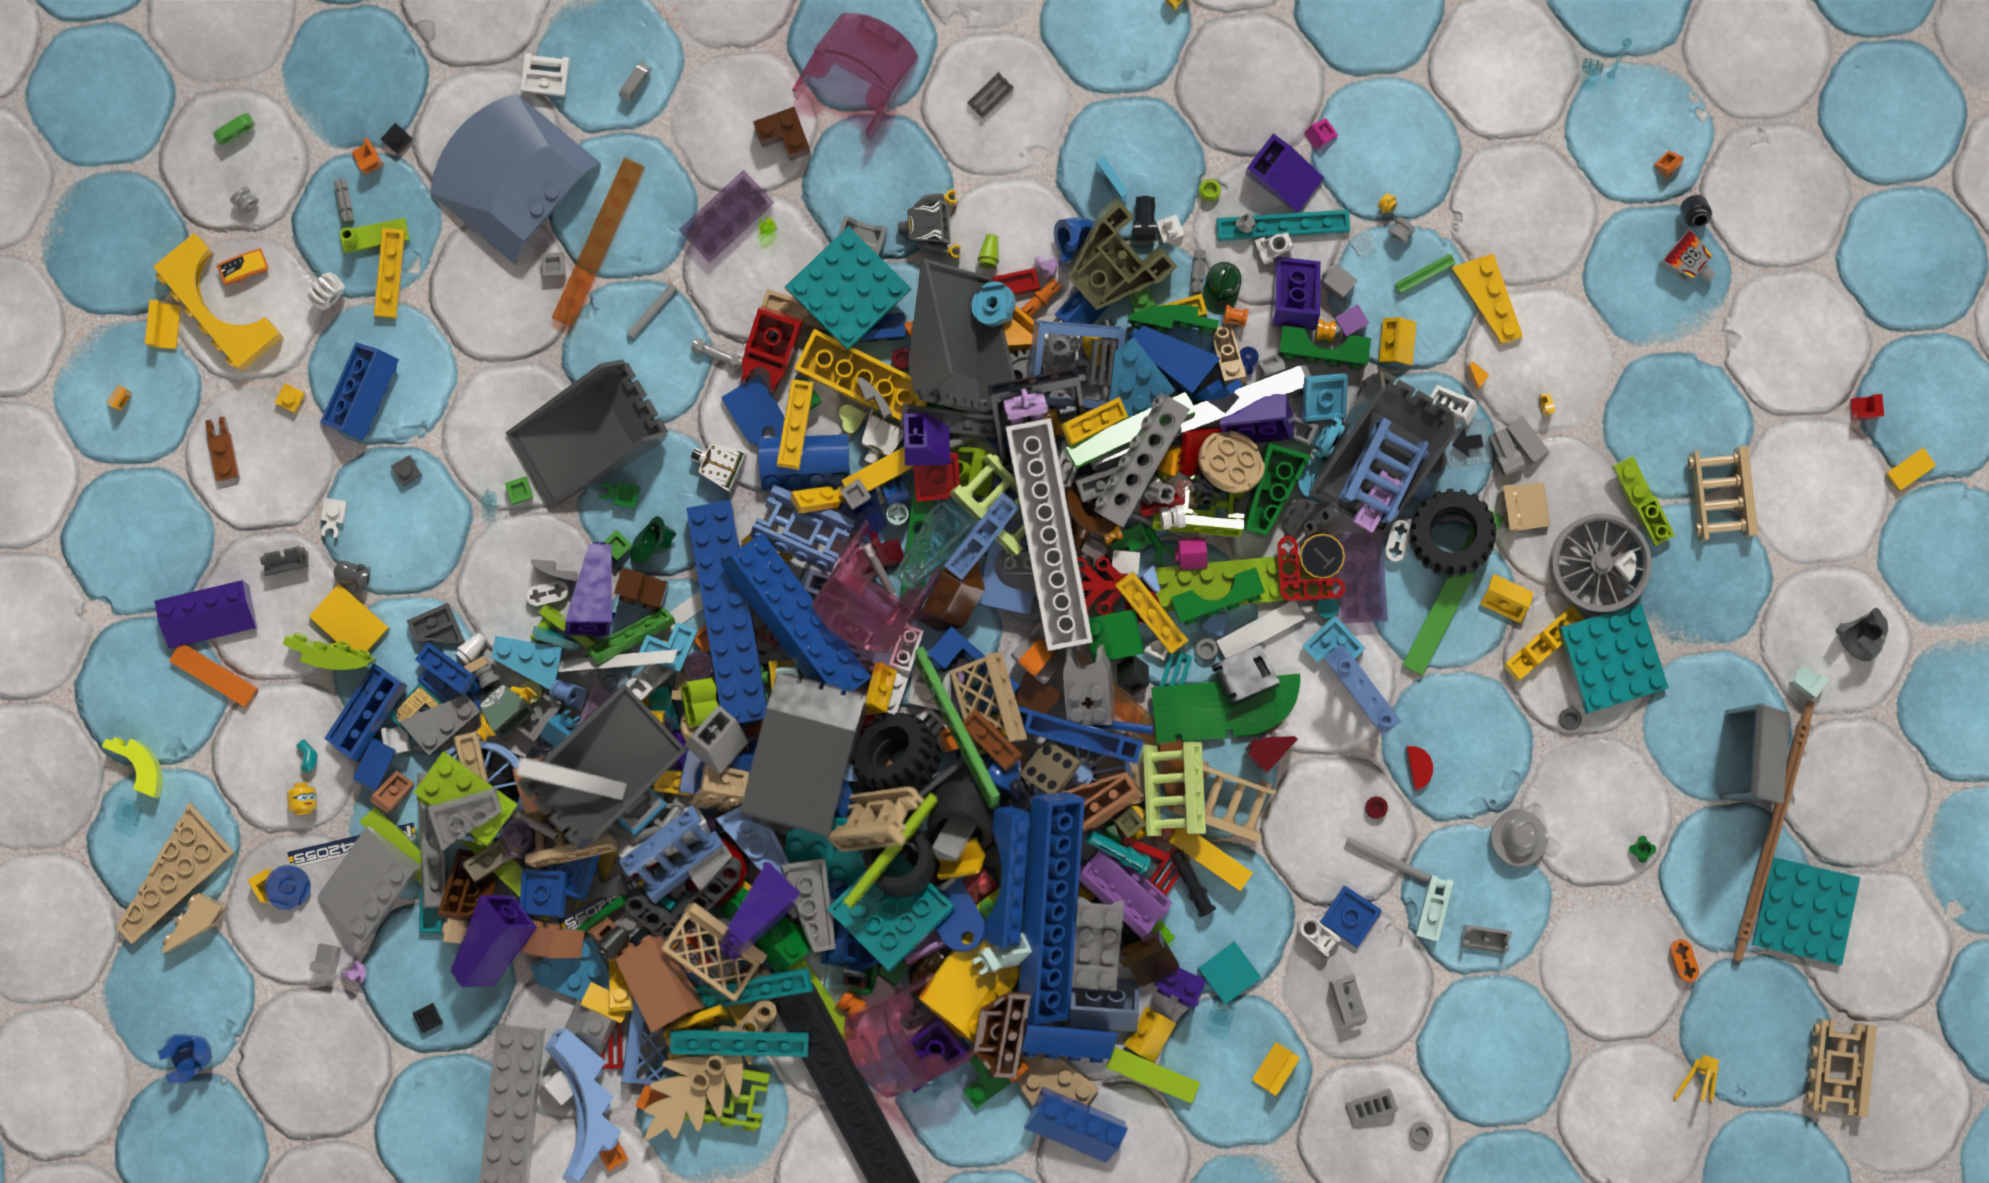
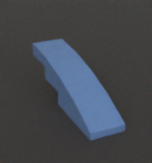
M1002 492L944 566L962 580L990 547V544L1003 530L1006 523L1020 506Z

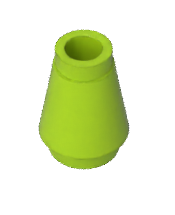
M987 234L985 236L977 258L979 266L994 269L999 263V237L997 235Z

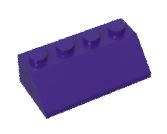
M243 580L154 601L158 623L169 649L257 628L250 587Z

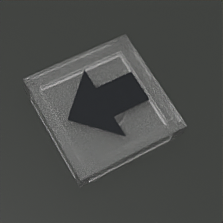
M1473 419L1468 426L1457 422L1459 430L1445 449L1448 469L1493 462L1486 419Z

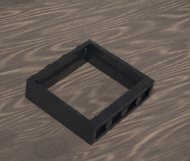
M1076 368L987 386L999 456L1003 462V467L1013 465L1010 449L1006 450L998 402L1021 396V389H1026L1028 395L1072 387L1076 416H1080L1085 413L1080 379ZM1064 438L1055 439L1057 454Z

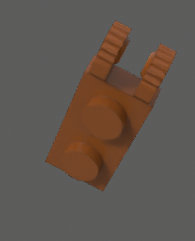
M225 416L219 417L222 434L217 436L215 435L212 420H205L216 481L240 477L232 435L229 433Z

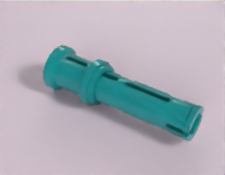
M1093 829L1086 835V843L1119 859L1123 866L1128 865L1134 868L1140 875L1148 869L1151 861L1149 856H1142L1135 852V849L1132 847L1121 846Z

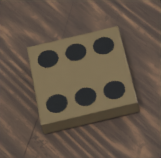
M1045 739L1021 771V777L1046 794L1061 793L1082 762Z

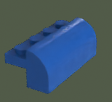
M848 434L805 436L800 470L777 467L781 437L759 438V473L762 490H772L774 484L784 489L840 487L844 485L842 479L850 476Z
M372 664L324 739L350 759L359 761L371 739L375 737L408 685L377 664Z

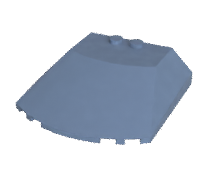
M518 94L496 100L483 107L457 129L438 159L432 178L430 194L515 265L522 248L529 238L580 179L594 168H599L601 163Z

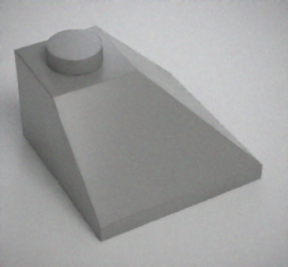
M577 999L564 1029L567 1028L597 1055L601 1056L617 1021L582 1006V1000Z

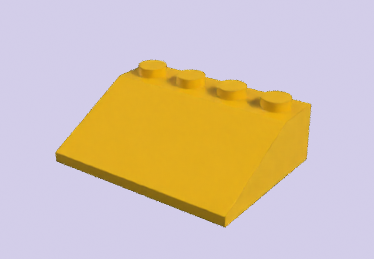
M972 933L965 934L962 939L963 943H972L974 935ZM985 938L972 951L956 952L952 950L918 997L956 1034L974 1042L980 1008L1010 992L1020 979L1021 964L1013 967H1000L994 972L989 973L987 971L985 974L978 975L977 972L982 970L983 964L977 962L972 965L971 963L974 958L979 957L977 953L984 948L990 947L994 954L992 948L995 945L986 942Z

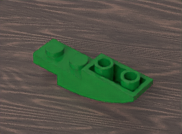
M1161 305L1130 314L1127 323L1131 324L1132 328L1141 329L1142 326H1145L1163 334H1166V331L1171 332L1173 324H1177L1179 329L1190 330V327L1199 329L1198 332L1212 334V332L1217 331L1219 320L1197 316L1199 307Z

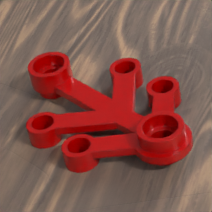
M1101 556L1096 560L1097 568L1101 571H1106L1114 579L1104 580L1087 564L1085 558L1078 557L1077 561L1085 563L1084 567L1079 568V572H1083L1092 580L1081 581L1083 591L1092 590L1084 598L1087 613L1092 603L1105 590H1114L1106 600L1100 601L1097 605L1100 614H1109L1111 606L1122 596V593L1115 584L1129 573L1121 574L1110 564L1107 557ZM1101 560L1107 561V565L1105 567L1099 566V562ZM1102 604H1107L1108 610L1102 611L1100 610V606Z

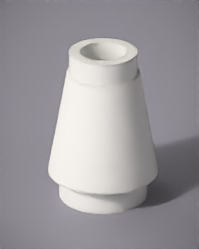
M477 633L460 645L455 655L467 665L476 660L488 641L480 633Z

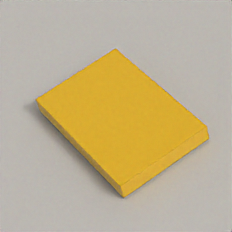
M340 583L309 615L336 642H346L354 650L360 649L369 652L389 630V627Z

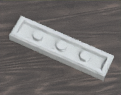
M1291 601L1217 640L1216 643L1224 658L1227 659L1262 643L1306 618L1297 602Z

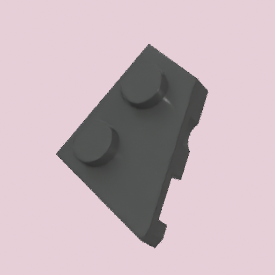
M445 603L407 620L416 642L456 644L466 642L449 603Z

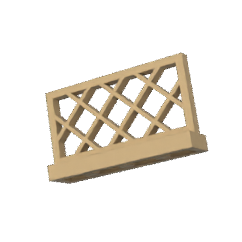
M990 653L985 655L984 658L950 670L964 720L974 709H977L980 700L983 699L989 705L985 714H981L988 721L995 724V728L998 731L1000 728L1004 729L1009 742L1013 744L1027 740L1002 653ZM986 663L988 669L985 678L977 674L980 665ZM965 671L970 674L966 686L960 683L958 673ZM975 677L983 681L979 692L970 688ZM987 684L992 686L994 690L991 700L983 696ZM968 692L976 695L972 707L966 704L965 698ZM993 706L999 708L1000 716L998 721L989 717ZM969 735L979 756L986 754L987 752L984 749L980 750L978 743Z
M696 903L688 904L683 916L661 947V950L735 1002L759 964L763 963L767 955L752 945L740 956L742 958H737L735 961L732 959L721 961L718 941H721L728 927ZM687 919L695 924L696 933L685 935L683 925ZM708 933L713 936L714 946L703 948L701 934ZM697 935L699 949L688 951L685 937ZM681 938L683 952L675 953L668 948L674 939ZM715 949L717 962L706 964L704 950ZM700 952L702 965L693 966L690 964L688 953ZM746 960L752 966L747 973L739 974L737 961ZM733 962L735 975L724 977L722 964ZM718 965L720 978L711 979L708 977L707 966ZM736 978L737 989L733 994L726 990V979Z

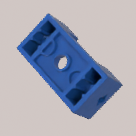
M953 627L949 628L928 653L933 667L937 670L942 668L944 671L950 667L962 651L965 652L963 657L970 663L984 658L985 655ZM986 663L980 665L982 667L980 670L986 676L988 669ZM1009 676L1015 694L1020 685ZM989 686L983 693V696L991 700L994 694L993 687ZM981 699L980 707L986 711L989 703ZM993 706L991 713L998 714L999 708Z

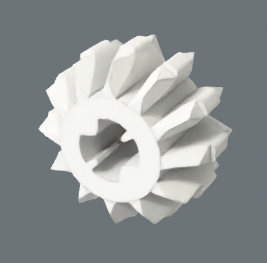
M331 272L324 273L321 277H317L312 286L308 288L306 297L316 308L320 310L329 309L331 305H334L339 300L345 285L340 278Z
M1045 333V352L1051 351L1052 357L1059 355L1062 359L1066 355L1070 358L1072 353L1078 350L1080 336Z

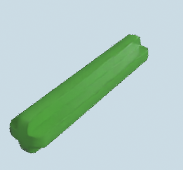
M1448 254L1396 282L1394 287L1398 294H1402L1452 267L1456 263L1455 259L1451 254Z

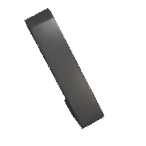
M731 857L701 891L696 887L672 912L659 901L653 903L646 891L639 887L633 888L631 893L628 894L625 909L655 936H661L666 941L671 934V931H668L667 928H675L688 904L696 903L702 909L708 911L737 883L742 869L741 861L736 857ZM726 869H733L735 873H729ZM711 884H718L720 887L715 888ZM700 898L703 899L705 902H699L696 899ZM636 899L639 900L641 903L638 904L633 902L632 900ZM649 914H656L658 917L654 918ZM689 919L683 925L684 933L694 925ZM674 939L671 944H674L679 939Z

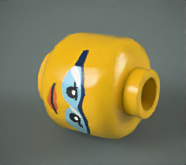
M307 782L294 783V788L287 790L288 810L294 812V815L312 814V810L317 808L316 789L308 786Z

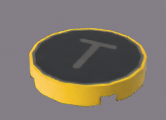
M1313 535L1301 547V566L1312 577L1321 579L1332 577L1343 566L1345 558L1344 549L1340 542L1331 535Z

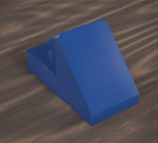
M901 475L881 485L888 505L910 498Z

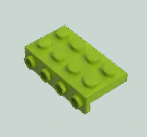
M443 751L414 793L418 795L416 799L419 802L428 806L429 804L436 805L495 787ZM498 789L496 791L502 812L469 832L473 835L472 840L480 846L484 844L489 846L493 842L492 840L518 806L516 802Z

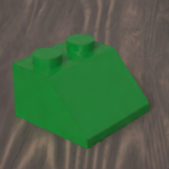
M1135 610L1106 614L1088 619L1093 641L1089 643L1093 663L1097 658V648H1099V645H1104L1109 661L1144 654Z

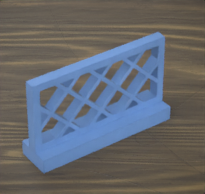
M634 996L633 1010H630L621 1081L651 1085V1083L661 1080L657 1073L665 1067L662 1065L654 1071L647 1061L657 1053L664 1061H667L660 1052L667 1045L664 1043L661 1047L657 1048L650 1039L659 1031L653 1032L649 1036L645 1033L643 1023L646 1021ZM642 1033L646 1037L643 1041H641ZM649 1041L656 1051L647 1058H644L640 1053V1046ZM640 1056L643 1059V1061L638 1064ZM646 1063L653 1073L646 1079L636 1078L637 1069ZM672 1070V1077H677L678 1072ZM653 1076H656V1078H657L658 1080H650V1079H651Z

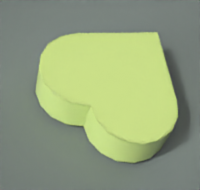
M843 405L839 410V417L843 421V429L849 434L856 433L867 414L851 405Z

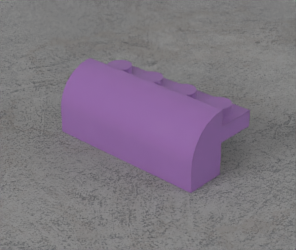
M1100 849L1080 869L1079 881L1085 888L1094 893L1101 903L1111 905L1119 900L1124 901L1123 921L1141 938L1150 933L1154 924L1167 913L1173 903L1142 874H1138L1134 868L1128 865L1123 866L1119 859Z

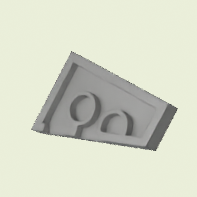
M465 694V696H460L399 722L430 756L481 713V710Z
M496 788L428 807L441 851L446 849L451 843L464 837L477 826H481L502 812Z

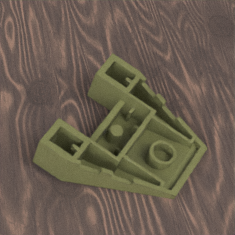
M1117 197L1098 213L1067 276L1096 310L1123 299L1122 297L1131 293L1141 291L1149 285L1161 282L1178 267L1160 246L1145 259L1141 260L1119 235L1118 232L1135 217Z

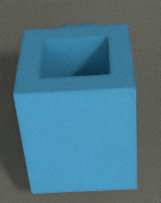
M569 708L563 713L558 711L548 720L540 737L555 747L578 726L577 723L580 720V716L571 719L569 717Z

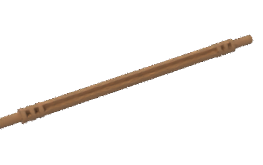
M1806 701L1802 719L1797 724L1798 727L1795 731L1796 734L1793 738L1792 748L1786 765L1784 804H1775L1745 913L1737 935L1739 940L1733 960L1742 962L1747 942L1751 940V934L1754 930L1753 927L1756 923L1755 920L1807 743V737L1809 736V730L1812 726L1810 721L1815 707V702Z

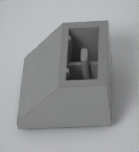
M719 705L693 733L684 746L720 775L748 742L737 720Z

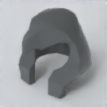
M1874 608L1857 620L1840 623L1836 628V633L1840 635L1842 645L1854 658L1861 661H1872L1882 651L1888 634V622L1880 609Z

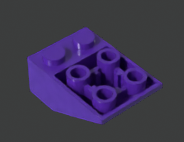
M1274 133L1245 171V175L1297 213L1324 179L1293 147Z

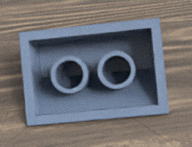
M1117 978L1116 991L1072 988L1069 1028L1137 1032L1139 1018V983L1137 980Z

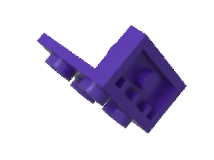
M1179 967L1178 970L1156 980L1154 986L1158 988L1157 992L1168 998L1174 995L1178 997V1003L1191 1009L1192 1005L1198 1006L1199 1002L1197 1000L1206 980Z

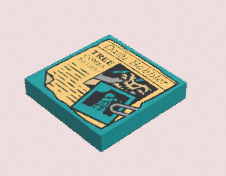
M419 683L388 716L412 737L399 721L442 703Z

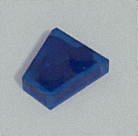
M875 489L868 492L871 499L856 509L852 510L848 502L839 509L846 517L856 521L855 526L869 540L871 532L874 531L879 534L887 526Z

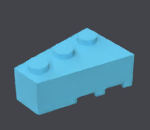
M495 636L491 658L550 690L553 682L560 680L561 672L558 671L564 659L565 649Z

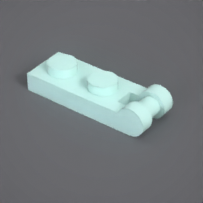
M1431 874L1415 936L1439 941L1453 887V880L1438 879V876ZM1436 887L1443 889L1442 896L1434 894Z

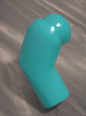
M303 739L296 747L303 754L300 769L303 773L308 774L316 768L318 754Z

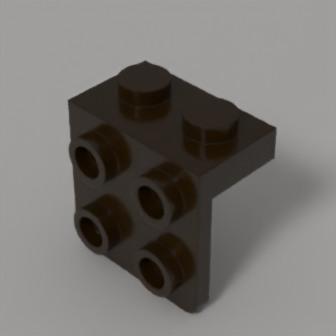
M1160 930L1148 934L1132 944L1126 945L1119 952L1120 963L1123 968L1129 967L1139 985L1143 987L1179 969V962Z

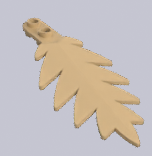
M761 1000L734 1028L717 1026L713 1028V1031L762 1032L776 1017V1006L769 1000ZM762 1008H768L769 1014H764ZM747 1024H753L754 1030H749ZM703 1055L680 1057L664 1061L662 1063L664 1067L685 1076L670 1077L651 1083L650 1088L671 1097L661 1099L644 1109L646 1113L655 1116L646 1132L645 1140L655 1137L666 1128L669 1130L672 1138L675 1139L681 1130L686 1112L696 1131L699 1132L705 1115L706 1096L717 1117L720 1118L725 1100V1078L735 1097H739L743 1081V1057L751 1065L753 1056Z

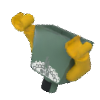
M493 685L485 687L483 695L486 699L480 704L483 712L480 715L481 727L478 729L477 734L484 742L487 737L495 736V733L504 740L535 713V710L530 706V700L534 696L536 697L537 694L529 687L512 686L508 688L505 685H501L497 689Z

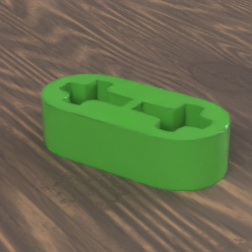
M245 113L217 129L213 136L218 145H224L250 130L255 123L250 114Z

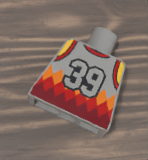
M1690 229L1682 235L1658 264L1686 282H1691L1698 275L1708 283L1715 275V272L1706 265L1713 257L1712 253Z
M695 926L685 935L696 933ZM708 933L701 934L703 948L714 946L713 936ZM697 935L685 937L688 951L699 949ZM681 938L671 946L672 951L675 953L683 952ZM719 948L720 956H721V960H722V959L725 957V955L721 952V950H720V948ZM715 949L704 950L706 964L717 962ZM700 952L688 953L690 964L693 966L702 965ZM684 967V969L686 970V972L692 973L689 969H687L686 967Z

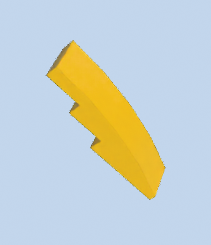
M1573 605L1570 606L1503 664L1504 668L1516 682L1520 681L1563 644L1558 628L1585 619Z
M1186 827L1174 828V835L1168 841L1179 850L1183 849L1186 855L1237 890H1242L1253 874L1252 871L1200 835L1187 834Z

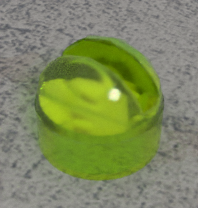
M765 217L766 222L763 219L760 220L758 225L761 235L771 234L778 229L771 217Z

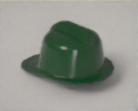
M1229 262L1216 263L1207 274L1202 296L1206 308L1215 314H1223L1226 304L1233 308L1237 302L1242 275L1234 264Z
M654 517L634 539L630 551L632 560L641 563L652 554L667 552L672 540L676 536V532L665 525L661 517Z

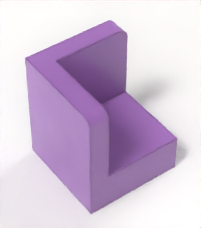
M1358 304L1335 318L1344 333L1342 335L1344 340L1349 335H1354L1366 328L1369 324Z

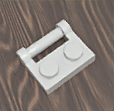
M525 53L521 92L566 97L570 58L563 57L562 59ZM532 65L559 67L561 72L531 70Z
M915 665L908 703L939 710L926 684L922 683L923 678ZM935 669L940 680H943V686L951 700L953 680L950 670L945 672Z

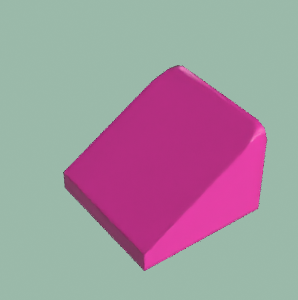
M1327 118L1311 125L1304 132V135L1315 150L1320 149L1338 136Z

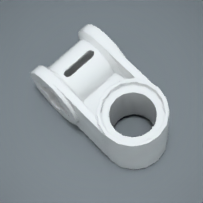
M1305 917L1298 923V932L1327 957L1330 955L1329 951L1336 942L1342 940L1334 932L1313 918ZM1307 922L1314 924V931L1310 934L1304 932V925Z

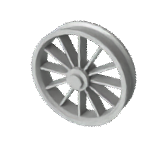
M1611 514L1588 515L1568 525L1556 538L1549 557L1550 576L1561 597L1579 610L1596 614L1616 611L1636 600L1649 581L1652 567L1650 549L1642 533L1629 521ZM1604 522L1600 552L1596 548L1587 525L1588 523ZM1608 523L1624 530L1608 552H1604ZM1582 526L1594 555L1569 536L1571 532ZM1626 533L1637 546L1636 549H1633V552L1639 550L1641 557V568L1636 567L1635 570L1641 572L1635 588L1611 570L1615 568L1613 560L1626 554L1623 553L1613 558L1610 555ZM1564 541L1570 542L1590 560L1560 556ZM1559 559L1589 564V567L1561 577ZM1590 569L1592 572L1573 595L1564 584L1563 579ZM1607 573L1631 591L1620 602L1617 600ZM1596 574L1593 602L1589 604L1576 596L1591 577ZM1601 574L1614 604L1597 605Z

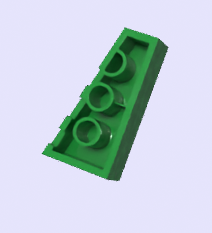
M1271 443L1264 445L1261 454L1262 461L1265 464L1264 473L1257 485L1251 490L1243 519V532L1259 537L1268 535L1281 508L1290 496L1295 483L1309 462L1311 455Z
M745 887L732 896L720 911L730 923L749 892ZM785 916L753 944V946L767 955L765 961L776 973L791 971L812 954L804 930Z

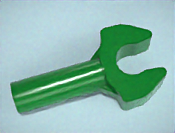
M1152 526L1145 529L1149 540L1156 549L1153 560L1158 565L1164 567L1165 563L1161 558V554L1168 553L1169 557L1174 561L1173 546H1164L1154 529H1152Z

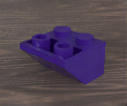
M927 413L904 414L905 466L950 465L949 427Z

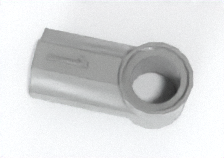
M1507 428L1488 436L1497 456L1498 468L1503 476L1525 468L1523 457L1519 450H1516Z
M1152 476L1140 499L1146 505H1150L1153 501L1170 504L1174 500V493L1176 491L1172 485L1164 484L1159 478Z

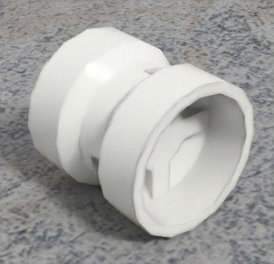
M1177 505L1171 509L1168 507L1160 508V522L1163 530L1170 529L1172 526H1177L1178 528L1186 527L1183 505Z

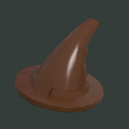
M1075 483L1066 492V503L1068 511L1072 516L1071 529L1076 556L1080 557L1083 543L1090 532L1105 535L1112 532L1118 524L1094 511L1099 497L1082 502Z

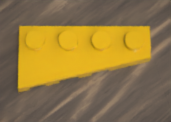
M1494 253L1451 267L1452 272L1458 277L1462 287L1469 294L1474 305L1481 312L1485 322L1500 344L1523 337Z

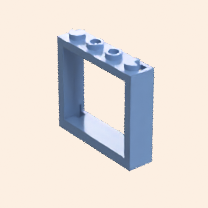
M1034 320L1028 377L1040 375L1045 333L1115 338L1116 350H1118L1125 344L1127 330L1120 326ZM1109 386L1108 401L1083 399L1084 410L1088 411V408H1096L1109 402L1111 386ZM1044 396L1046 404L1053 405L1055 409L1065 410L1067 406L1075 407L1074 398Z

